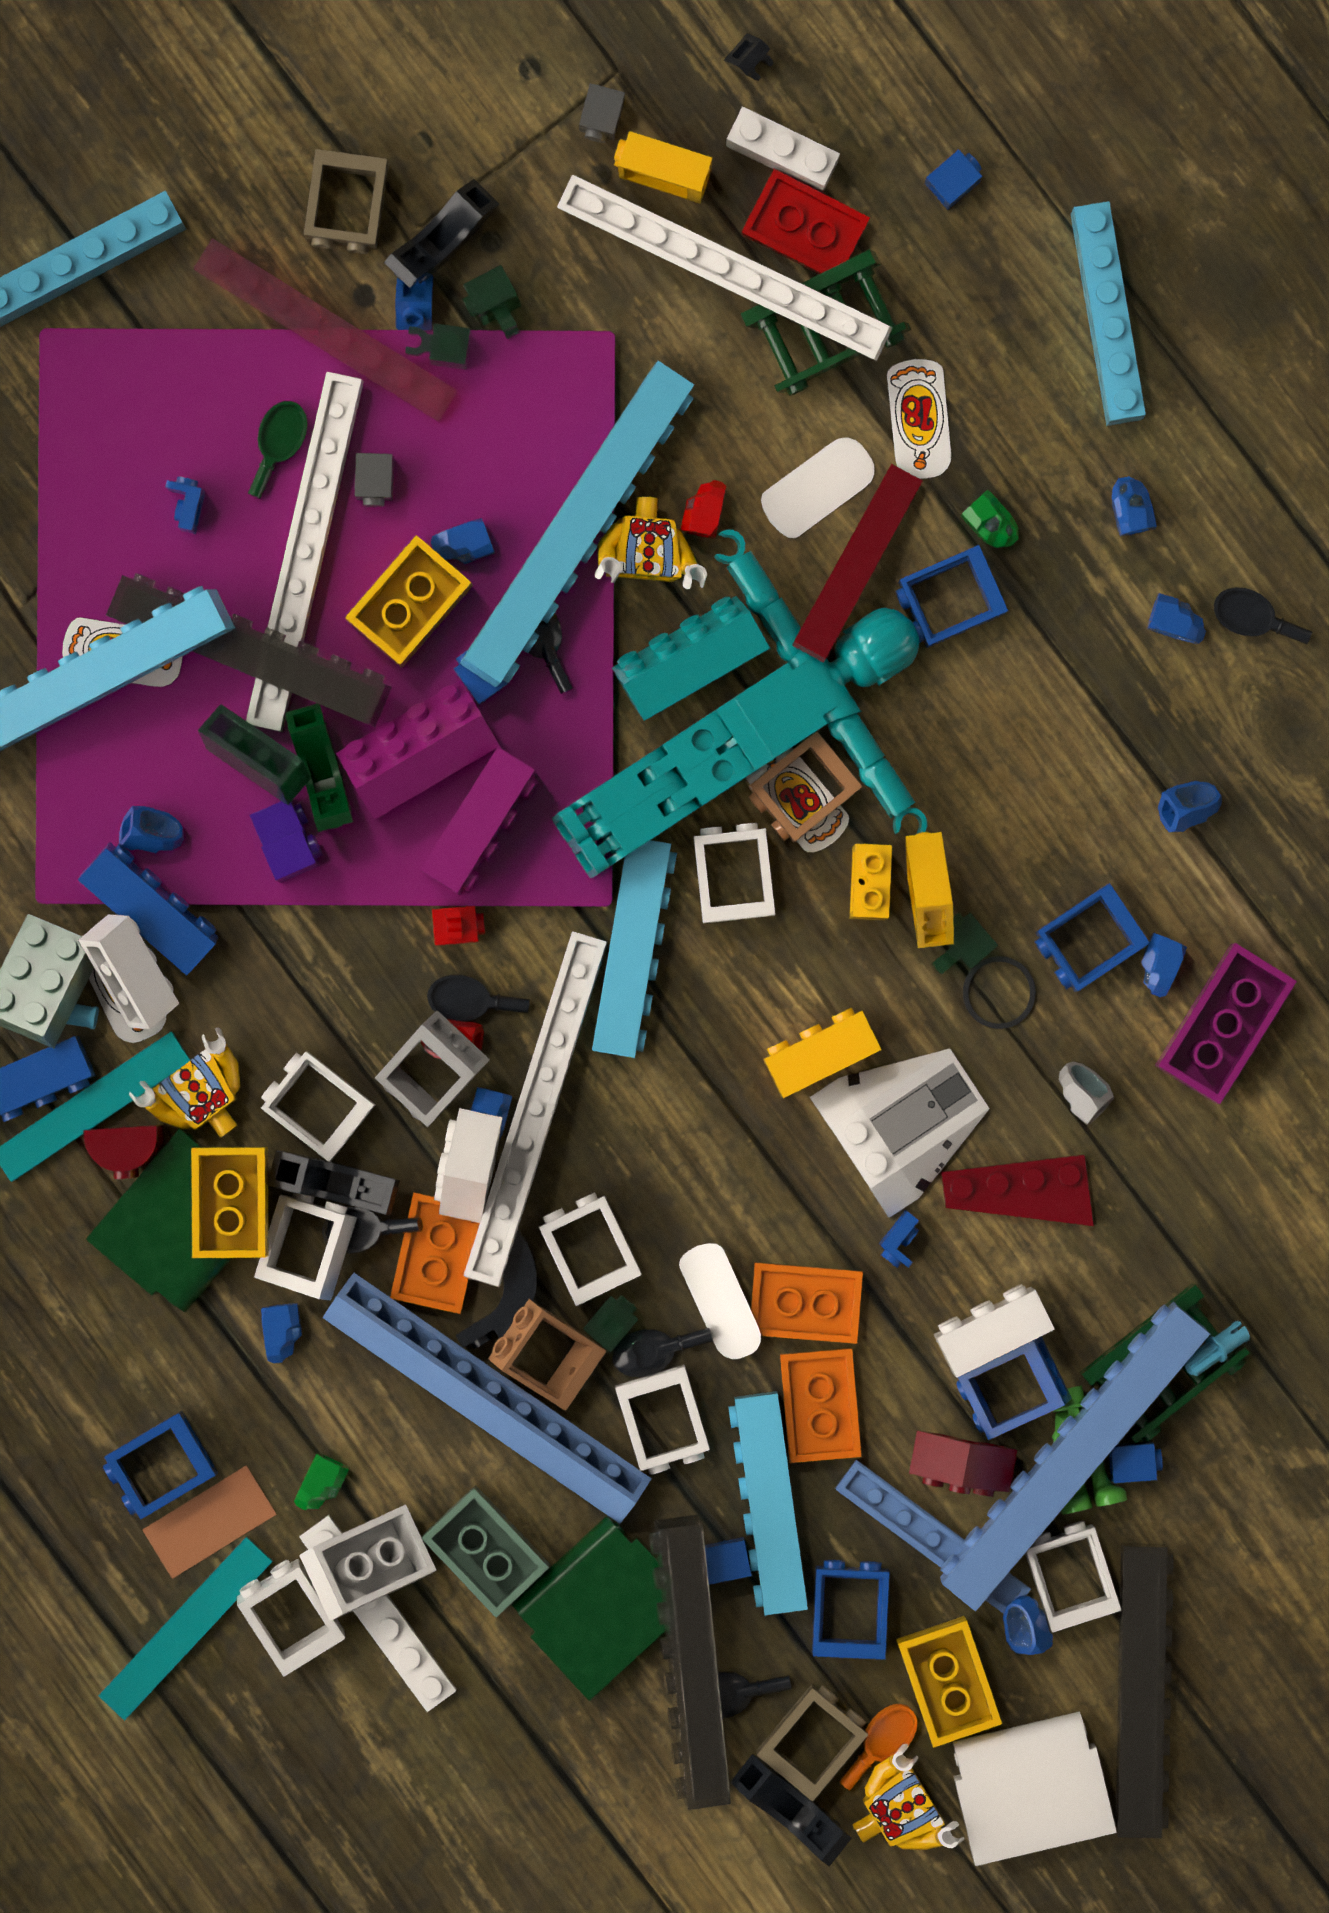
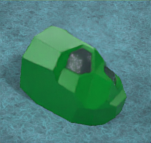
M986 490L961 514L962 519L985 544L996 548L1010 547L1018 540L1019 528L1014 518L989 490Z
M317 1453L295 1497L294 1503L296 1506L303 1510L319 1509L326 1500L336 1498L350 1467L329 1456Z

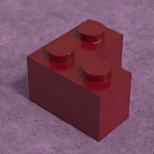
M917 1431L909 1473L923 1477L922 1483L926 1485L943 1487L944 1483L950 1484L949 1491L970 1494L971 1488H973L972 1493L994 1497L995 1491L1010 1492L1017 1449L993 1443L965 1440L941 1433Z

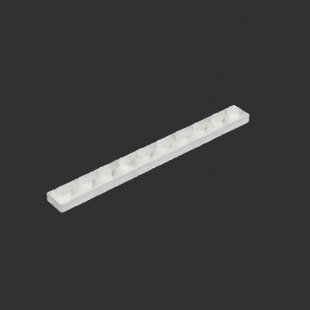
M571 176L557 208L876 361L892 330V327L577 176Z
M331 372L326 373L246 718V724L279 732H283L285 713L288 712L363 388L364 381L359 378Z
M573 931L571 933L463 1275L466 1278L500 1287L607 947L606 941Z

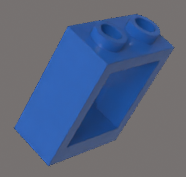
M980 545L900 579L898 582L900 589L895 590L902 609H910L915 620L912 623L918 632L919 643L924 641L926 648L1005 615L1008 612ZM968 562L988 611L936 634H932L912 586Z
M1110 883L1037 930L1035 933L1039 939L1034 941L1044 958L1047 960L1052 957L1059 967L1055 974L1064 988L1067 990L1072 987L1075 992H1078L1150 944ZM1100 900L1130 945L1078 978L1049 934Z
M1042 1336L959 1376L957 1381L959 1393L965 1401L969 1400L975 1412L973 1413V1420L977 1429L981 1433L985 1432L988 1440L1065 1406L1072 1399ZM1025 1354L1047 1401L997 1424L974 1377Z
M183 1411L104 1456L107 1464L103 1465L110 1481L113 1484L119 1482L125 1495L121 1499L131 1515L137 1513L140 1520L219 1473ZM171 1428L198 1475L145 1505L119 1458Z
M824 1560V1566H816L812 1637L813 1656L885 1660L889 1571L888 1569L881 1568V1562L861 1561L860 1567H845V1561ZM825 1577L878 1580L876 1641L822 1638Z

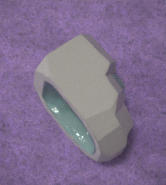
M1070 1062L1061 1069L1058 1080L1063 1087L1065 1099L1071 1105V1112L1086 1125L1091 1124L1114 1099L1109 1084L1095 1071L1081 1063Z

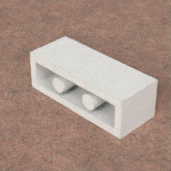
M743 106L726 141V147L772 169L775 168L821 193L824 192L840 156V153Z
M108 914L78 941L128 1027L151 1029L172 1011L179 1002L173 993L171 982L163 976L156 964L155 954L146 946L140 936V929L136 922L129 916Z

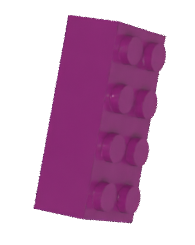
M459 680L453 685L445 686L439 693L424 702L413 705L407 712L390 722L382 723L376 730L361 739L350 742L336 754L356 791L375 820L488 754L500 745L463 682Z
M497 747L420 870L458 895H461L463 890L470 892L481 875L476 871L483 859L489 862L500 845L495 840L502 828L509 831L518 817L519 812L515 810V807L520 799L528 800L539 782L534 778L537 774L536 770L502 748Z
M1231 943L1156 1062L1155 1067L1211 1102L1221 1104L1297 981L1237 943Z

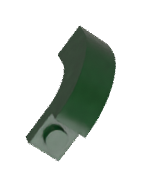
M320 703L286 712L285 716L290 737L305 780L318 832L335 829L353 822L352 810L343 776Z

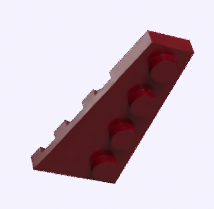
M1084 1154L941 1172L945 1208L1094 1226Z

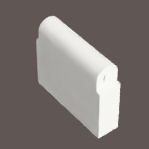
M1080 1711L953 1741L954 1757L960 1771V1775L953 1777L975 1866L1117 1833L1097 1747L1094 1743L1088 1744L1087 1731Z

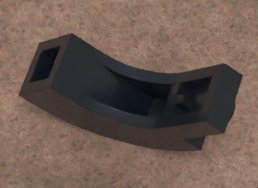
M473 179L457 190L436 217L410 241L392 252L384 263L409 288L417 282L422 284L469 241L499 206V203Z
M276 1150L267 1185L391 1215L400 1180L314 1157Z
M520 1228L517 1230L503 1274L504 1291L502 1299L493 1312L456 1334L463 1348L471 1344L473 1349L483 1345L492 1339L489 1334L492 1330H495L499 1338L503 1337L513 1323L516 1312L521 1307H524L528 1299L534 1301L537 1288V1267L533 1252Z
M754 1754L750 1756L730 1781L751 1803L780 1822L829 1867L852 1839L840 1827L841 1824L816 1801L812 1802Z

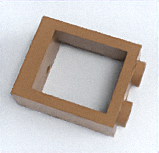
M816 731L749 785L748 788L752 794L748 798L760 813H763L765 810L769 812L775 820L771 826L783 841L790 838L795 843L859 791L862 786ZM810 749L843 791L796 829L764 790L763 786Z
M528 1299L524 1307H521L516 1312L513 1323L505 1335L497 1340L488 1359L500 1370L566 1411L606 1353V1350L587 1335ZM542 1320L576 1341L547 1385L513 1364Z

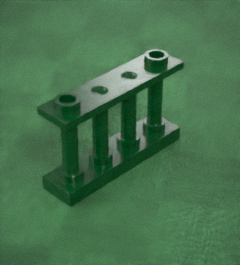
M869 249L801 283L845 304L840 293L843 290L841 284L851 279H854L855 283L859 282L876 319L892 327L885 343L886 348L906 339L904 333L912 330L909 323L906 322L895 325L873 278L875 274L873 268L881 265L875 251ZM761 305L741 313L746 327H757L759 331L763 330L786 379L774 385L779 393L788 392L789 396L795 395L809 387L807 381L862 355L849 348L831 357L820 333L800 324L818 364L798 373L776 326V323H778L777 316L780 314Z
M1191 1283L1165 1304L1169 1307L1174 1301L1209 1331V1336L1215 1337L1219 1334L1199 1309L1202 1306L1199 1300L1204 1295L1195 1284ZM1155 1313L1079 1372L1090 1386L1095 1382L1099 1386L1105 1383L1107 1380L1104 1377L1106 1371L1116 1360L1122 1362L1130 1353L1127 1348L1131 1341L1140 1332L1145 1335L1154 1325L1151 1319ZM1243 1346L1238 1347L1227 1355L1226 1361L1219 1362L1206 1374L1202 1372L1198 1376L1190 1375L1185 1366H1183L1182 1369L1193 1381V1384L1178 1396L1167 1385L1158 1395L1165 1406L1149 1419L1143 1413L1134 1424L1137 1428L1128 1434L1135 1443L1140 1439L1144 1443L1151 1440L1161 1431V1428L1158 1426L1212 1382L1225 1372L1230 1376L1241 1369L1247 1363L1243 1358L1249 1354L1248 1350Z

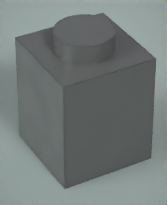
M590 83L579 123V130L585 133V138L599 143H605L606 138L615 140L625 102V92Z
M356 453V500H363V506L384 507L385 501H393V454Z

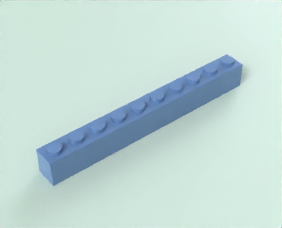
M354 1272L324 1314L323 1319L619 1524L637 1503L651 1481L649 1476Z
M1174 1301L1169 1307L1164 1304L1158 1309L1151 1319L1154 1325L1145 1335L1140 1332L1131 1341L1127 1348L1130 1351L1127 1357L1122 1362L1116 1360L1104 1374V1377L1107 1379L1099 1390L1093 1388L1087 1393L1080 1403L1083 1409L1075 1418L1071 1415L1066 1418L1057 1430L1060 1436L1051 1446L1046 1443L1034 1457V1461L1037 1462L1028 1474L1022 1471L1010 1486L1013 1490L1005 1501L1000 1498L994 1503L987 1513L990 1519L981 1529L976 1526L965 1538L963 1543L967 1546L958 1556L952 1554L940 1569L943 1572L940 1577L942 1584L975 1612L1210 1335L1203 1325Z

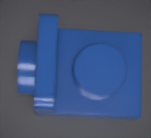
M433 275L422 284L417 282L410 288L397 278L395 299L396 329H432Z
M177 476L176 482L167 480L165 486L168 491L185 495L184 500L179 499L177 502L174 520L179 521L178 528L181 531L196 534L206 492L202 488L197 487L198 481Z
M906 1210L879 1242V1245L885 1249L881 1256L896 1268L901 1263L909 1268L913 1263L898 1251L897 1248L900 1244L906 1247L919 1231L915 1227L919 1220Z

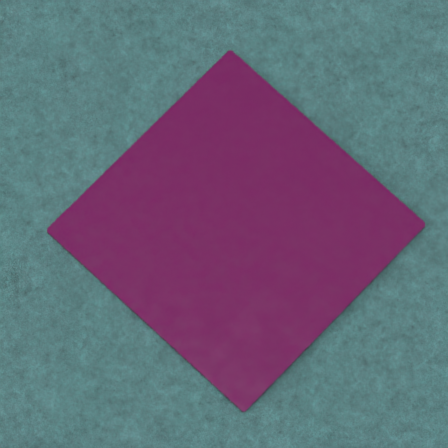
M42 329L39 333L37 671L47 668L49 673L60 667L58 660L63 658L65 634L71 622L76 618L124 625L140 619L141 623H144L153 618L151 613L153 610L167 603H171L174 607L184 602L183 595L200 586H203L204 590L217 589L235 629L182 656L180 672L171 684L157 687L130 683L36 732V901L40 904H104L80 883L78 878L109 842L114 846L119 844L120 827L129 809L132 806H147L167 812L179 820L183 827L184 840L180 847L172 851L159 850L157 853L139 849L129 850L135 857L133 862L143 871L148 868L161 879L162 883L160 886L170 895L173 892L177 893L188 905L609 906L612 903V865L593 878H590L575 857L572 848L566 843L552 821V817L613 777L612 667L614 658V583H611V577H606V572L603 573L601 579L595 578V572L599 567L597 548L586 564L580 560L573 572L578 577L569 591L565 593L561 590L554 600L559 605L555 614L558 617L562 631V643L557 654L561 658V663L571 681L573 689L560 694L548 667H546L545 660L533 657L522 650L515 660L520 666L507 686L480 705L472 697L499 743V747L535 769L537 774L534 778L539 783L528 800L520 799L515 807V810L519 812L518 817L509 831L502 828L495 840L500 845L489 862L483 859L476 871L481 875L470 892L463 890L461 895H458L423 873L420 869L496 749L375 820L356 791L337 756L352 810L353 822L335 829L318 832L305 780L290 737L287 720L285 721L283 732L248 725L246 724V718L326 373L331 372L359 378L364 383L288 712L320 703L335 752L337 753L350 742L359 740L373 732L382 723L390 722L407 712L413 705L424 702L439 693L445 686L453 685L460 680L454 671V668L459 665L456 658L470 648L615 425V335L611 331ZM293 401L299 404L306 414L307 432L305 439L293 457L276 463L275 471L272 472L261 499H257L247 493L257 473L259 463L263 459L257 441L261 421L271 407L277 403ZM356 453L393 454V501H385L384 507L363 506V500H356ZM177 476L198 481L197 487L202 488L206 492L196 534L184 532L178 528L179 521L174 520L175 509L178 500H184L185 495L168 491L165 488L167 480L176 482ZM482 518L495 554L467 564H463L456 559L446 560L472 583L473 587L403 668L400 667L350 624L345 617L416 535L432 548V536L469 521ZM599 531L593 543L598 545L604 533ZM290 798L294 805L301 803L309 821L303 825L307 836L312 834L316 837L323 856L317 858L321 866L280 883L273 876L261 848L263 845L249 815ZM582 807L574 811L577 816L583 812ZM589 821L584 824V827L588 829L594 822ZM145 830V833L154 835V833ZM602 838L595 841L597 846L603 843ZM609 851L603 856L607 860L613 856V853Z

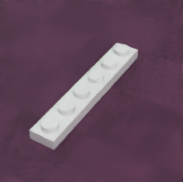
M328 1515L300 1535L299 1538L309 1550L343 1532L332 1517ZM389 1595L353 1610L427 1712L457 1691V1688Z

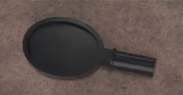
M1239 587L1229 588L1222 591L1214 601L1216 618L1224 627L1234 633L1243 636H1259L1271 630L1276 632V634L1284 635L1306 645L1312 635V631L1285 621L1284 618L1275 617V611L1271 603L1264 596L1253 590Z
M554 613L548 623L541 620L534 632L539 637L528 653L533 657L545 660L546 667H548L560 694H564L572 690L573 686L561 663V658L557 654L562 643V631L558 617Z
M465 975L443 976L430 986L427 993L428 1003L434 1012L439 1011L446 1019L474 1020L481 1017L488 1008L495 1009L496 1011L504 1010L527 1014L529 1012L530 999L500 996V994L492 995L483 983Z
M347 1207L345 1214L357 1217L346 1253H361L369 1250L379 1243L383 1235L392 1236L393 1234L421 1232L423 1228L422 1220L420 1217L382 1221L377 1213L371 1210ZM328 1219L324 1222L322 1229L326 1244L334 1221Z
M710 1328L677 1335V1337L673 1338L656 1329L638 1330L626 1335L616 1344L612 1360L617 1370L624 1375L631 1377L649 1376L665 1368L671 1362L674 1352L684 1351V1349L713 1342Z
M716 1672L703 1677L693 1686L690 1694V1703L694 1711L705 1718H730L744 1711L749 1706L752 1697H762V1695L791 1690L790 1677L787 1675L750 1683L744 1676L734 1672Z

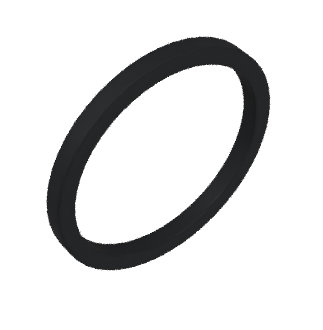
M996 956L980 961L970 970L963 986V999L968 1012L977 1022L990 1028L1003 1029L1020 1023L1030 1013L1035 1001V984L1031 974L1021 963L1009 957ZM991 962H1006L1016 966L1023 972L1029 983L1030 998L1026 1009L1019 1017L1007 1023L998 1024L984 1020L973 1010L969 1001L968 989L973 975L982 966Z

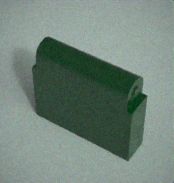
M180 1128L89 1234L86 1240L150 1295H154L158 1291L172 1305L186 1313L232 1258H192L191 1148L204 1146L186 1130Z
M607 1515L511 1604L519 1616L534 1630L531 1632L530 1638L586 1699L590 1701L696 1603V1599L638 1536L631 1540L622 1527Z

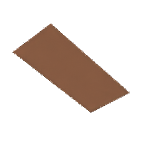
M246 1465L147 1526L142 1531L173 1579L277 1514Z

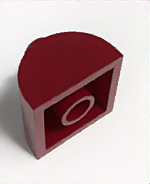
M163 1125L83 1130L87 1152L98 1165L113 1171L114 1179L139 1177V1168L149 1164L157 1156L164 1138Z

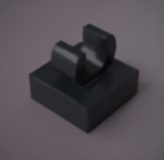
M748 33L724 59L732 70L757 81L761 77L756 73L755 66L760 61L770 67L773 65L772 58L766 55L771 48L762 39Z

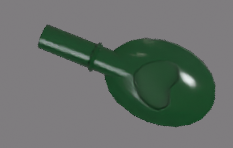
M293 401L279 402L271 407L262 419L257 441L263 459L259 463V468L247 494L261 499L272 472L275 471L276 463L293 457L301 447L307 432V418L299 404Z

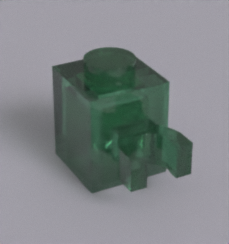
M502 265L463 284L467 297L463 298L462 301L471 318L478 315L483 326L497 319L507 339L520 333L510 312L521 307V303Z
M434 323L432 335L427 334L421 328L409 326L408 334L419 336L422 342L417 348L406 346V355L420 356L424 353H430L429 360L431 365L467 370L472 336L470 328Z
M958 912L953 916L954 944L948 945L950 948L931 963L940 975L959 959L968 969H971L998 946L971 913L963 917Z
M611 1294L586 1323L583 1330L611 1352L638 1321L639 1317L634 1314L638 1308L622 1294L618 1299Z

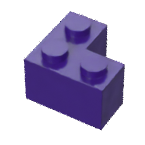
M287 798L249 815L263 845L261 848L276 881L282 883L321 866L317 858L323 856L316 837L312 834L307 836L303 825L309 821L301 803L294 805L292 799Z

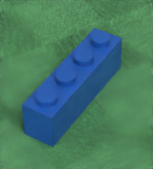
M109 842L81 873L78 881L117 915L129 916L133 919L140 929L139 934L185 975H188L216 944L218 936L215 934L216 928L206 918L202 916L196 918L188 911L189 905L180 895L175 892L170 895L160 886L162 883L161 879L148 868L144 871L133 862L135 857L129 850L120 844L114 846Z
M74 1036L57 1043L54 1049L48 1047L0 1068V1117H2L3 1122L23 1115L22 1107L35 1102L36 1107L39 1108L57 1100L55 1093L68 1088L71 1094L90 1086L88 1079L96 1075L79 1036Z

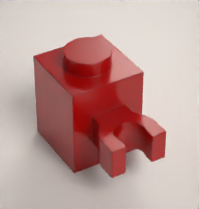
M476 906L432 909L435 946L479 943V935H485L484 913H477Z

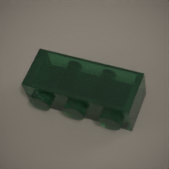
M222 704L216 708L198 729L199 735L209 752L286 805L291 803L311 779L301 758Z

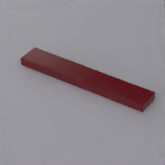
M893 464L890 465L792 646L824 663L923 480Z

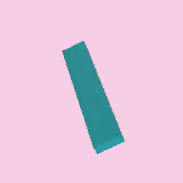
M172 1031L1 1145L0 1166L11 1182L15 1181L84 1134L83 1130L94 1128L131 1103L133 1100L129 1096L130 1092L136 1097L143 1095L145 1089L140 1085V1081H145L152 1089L188 1063L191 1059Z
M246 1536L98 1696L125 1721L237 1600V1596L241 1594L239 1590L247 1583L257 1579L273 1562V1559Z

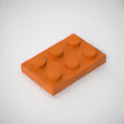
M413 1192L408 1218L420 1217L423 1228L421 1232L404 1233L390 1298L461 1314L469 1278L463 1275L480 1223L440 1215V1201H435L434 1196Z
M755 1262L751 1311L761 1336L857 1344L863 1271Z
M852 1348L780 1354L789 1463L862 1457Z

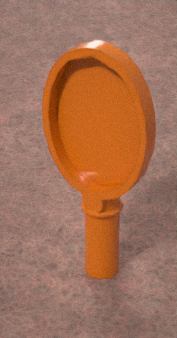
M904 1704L890 1705L881 1710L871 1720L866 1729L868 1736L863 1741V1753L858 1755V1759L839 1781L846 1789L851 1790L867 1769L872 1767L871 1764L874 1761L882 1762L891 1755H894L902 1744L910 1745L917 1731L918 1722L915 1713L909 1706Z

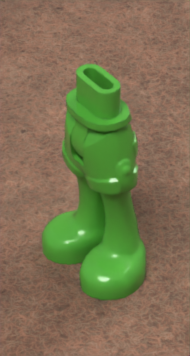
M1082 1385L1067 1388L1072 1399L1065 1406L1053 1411L1057 1412L1055 1413V1431L1052 1435L1053 1443L1060 1436L1057 1430L1070 1415L1075 1418L1083 1409V1406L1080 1405L1085 1397ZM1102 1462L1091 1475L1095 1506H1106L1126 1501L1127 1494L1125 1489L1112 1484L1106 1473L1104 1462ZM1085 1483L1061 1510L1062 1514L1092 1508Z

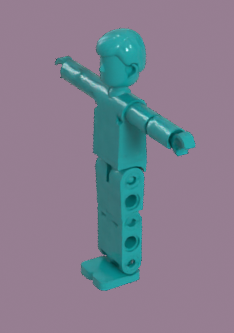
M734 530L720 532L719 536L731 538L737 543L738 551L734 556L716 554L714 558L718 562L729 564L726 568L746 597L748 609L758 615L777 644L779 656L787 661V663L552 817L554 825L569 847L572 848L575 857L590 878L598 875L825 725H828L830 734L841 742L859 770L861 781L865 786L871 788L890 819L894 817V833L899 832L901 820L905 815L915 816L918 820L919 828L917 834L925 832L927 829L925 815L921 810L908 808L916 802L891 764L884 758V753L858 715L862 711L845 687V684L849 681H852L859 687H870L875 683L879 686L909 667L915 660L919 649V636L912 621L897 610L890 608L876 609L843 631L845 635L838 639L835 644L834 652L837 659L829 662L826 658L823 663L792 646L801 626L782 597L779 599L777 590L752 551L750 550L744 554L745 541L743 536ZM582 807L583 812L577 816L574 811ZM587 822H594L588 829L584 827V824ZM602 838L603 843L597 846L595 841ZM609 851L613 853V856L607 860L603 856Z

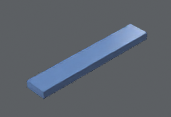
M857 1459L835 1487L838 1492L939 1567H942L952 1554L958 1556L967 1546L963 1543L965 1539ZM1008 1573L985 1601L1004 1614L1009 1604L1019 1596H1026L1031 1589L1011 1573Z

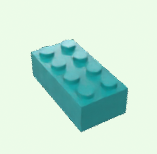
M737 596L733 598L724 597L711 606V611L700 617L699 615H693L685 619L680 624L681 628L669 635L668 633H662L649 641L647 648L638 653L636 651L626 653L618 659V664L612 667L632 705L644 721L770 648L752 614Z

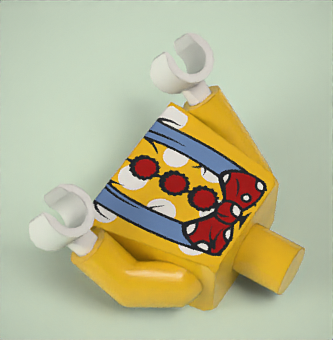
M637 497L636 516H624L618 519L617 523L610 526L597 545L599 567L595 572V578L601 579L603 573L606 572V577L612 578L611 583H615L617 578L673 582L680 579L681 574L685 575L683 579V587L685 589L691 588L692 579L697 580L700 583V587L703 588L707 578V571L703 566L698 565L682 531L676 528L675 521L657 518L658 498Z
M215 1028L218 1039L213 1042L206 1040L203 1034L202 1041L205 1050L154 1087L153 1090L145 1081H140V1085L145 1089L144 1095L136 1097L133 1093H129L135 1104L139 1107H145L161 1122L181 1128L182 1130L191 1127L197 1130L209 1122L218 1136L222 1138L237 1127V1123L225 1108L237 1100L236 1093L240 1088L239 1063L226 1044L222 1030Z
M902 1744L894 1755H891L875 1766L865 1786L866 1796L863 1798L870 1814L852 1824L863 1843L882 1832L890 1846L896 1845L901 1849L928 1850L941 1846L947 1848L957 1846L964 1840V1837L955 1838L951 1834V1830L959 1826L958 1822L953 1821L944 1828H940L945 1825L944 1821L912 1769L918 1760V1756H915L913 1759L906 1758L903 1753L909 1746L908 1744Z

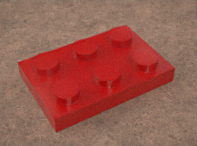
M774 168L741 231V235L817 274H821L850 259L870 217Z

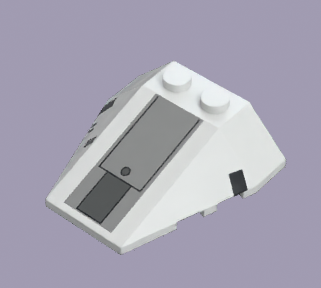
M951 1049L840 1077L810 1097L864 1178L888 1218L920 1198L989 1110L986 1102Z

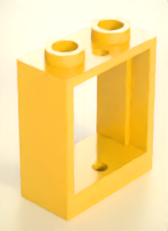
M629 131L627 140H619L614 156V166L618 167L619 178L701 204L712 171V157Z
M921 832L916 835L905 836L907 880L918 948L954 944L953 902L942 832Z
M855 844L852 847L849 919L887 920L889 918L892 845ZM859 879H863L865 884L861 885Z

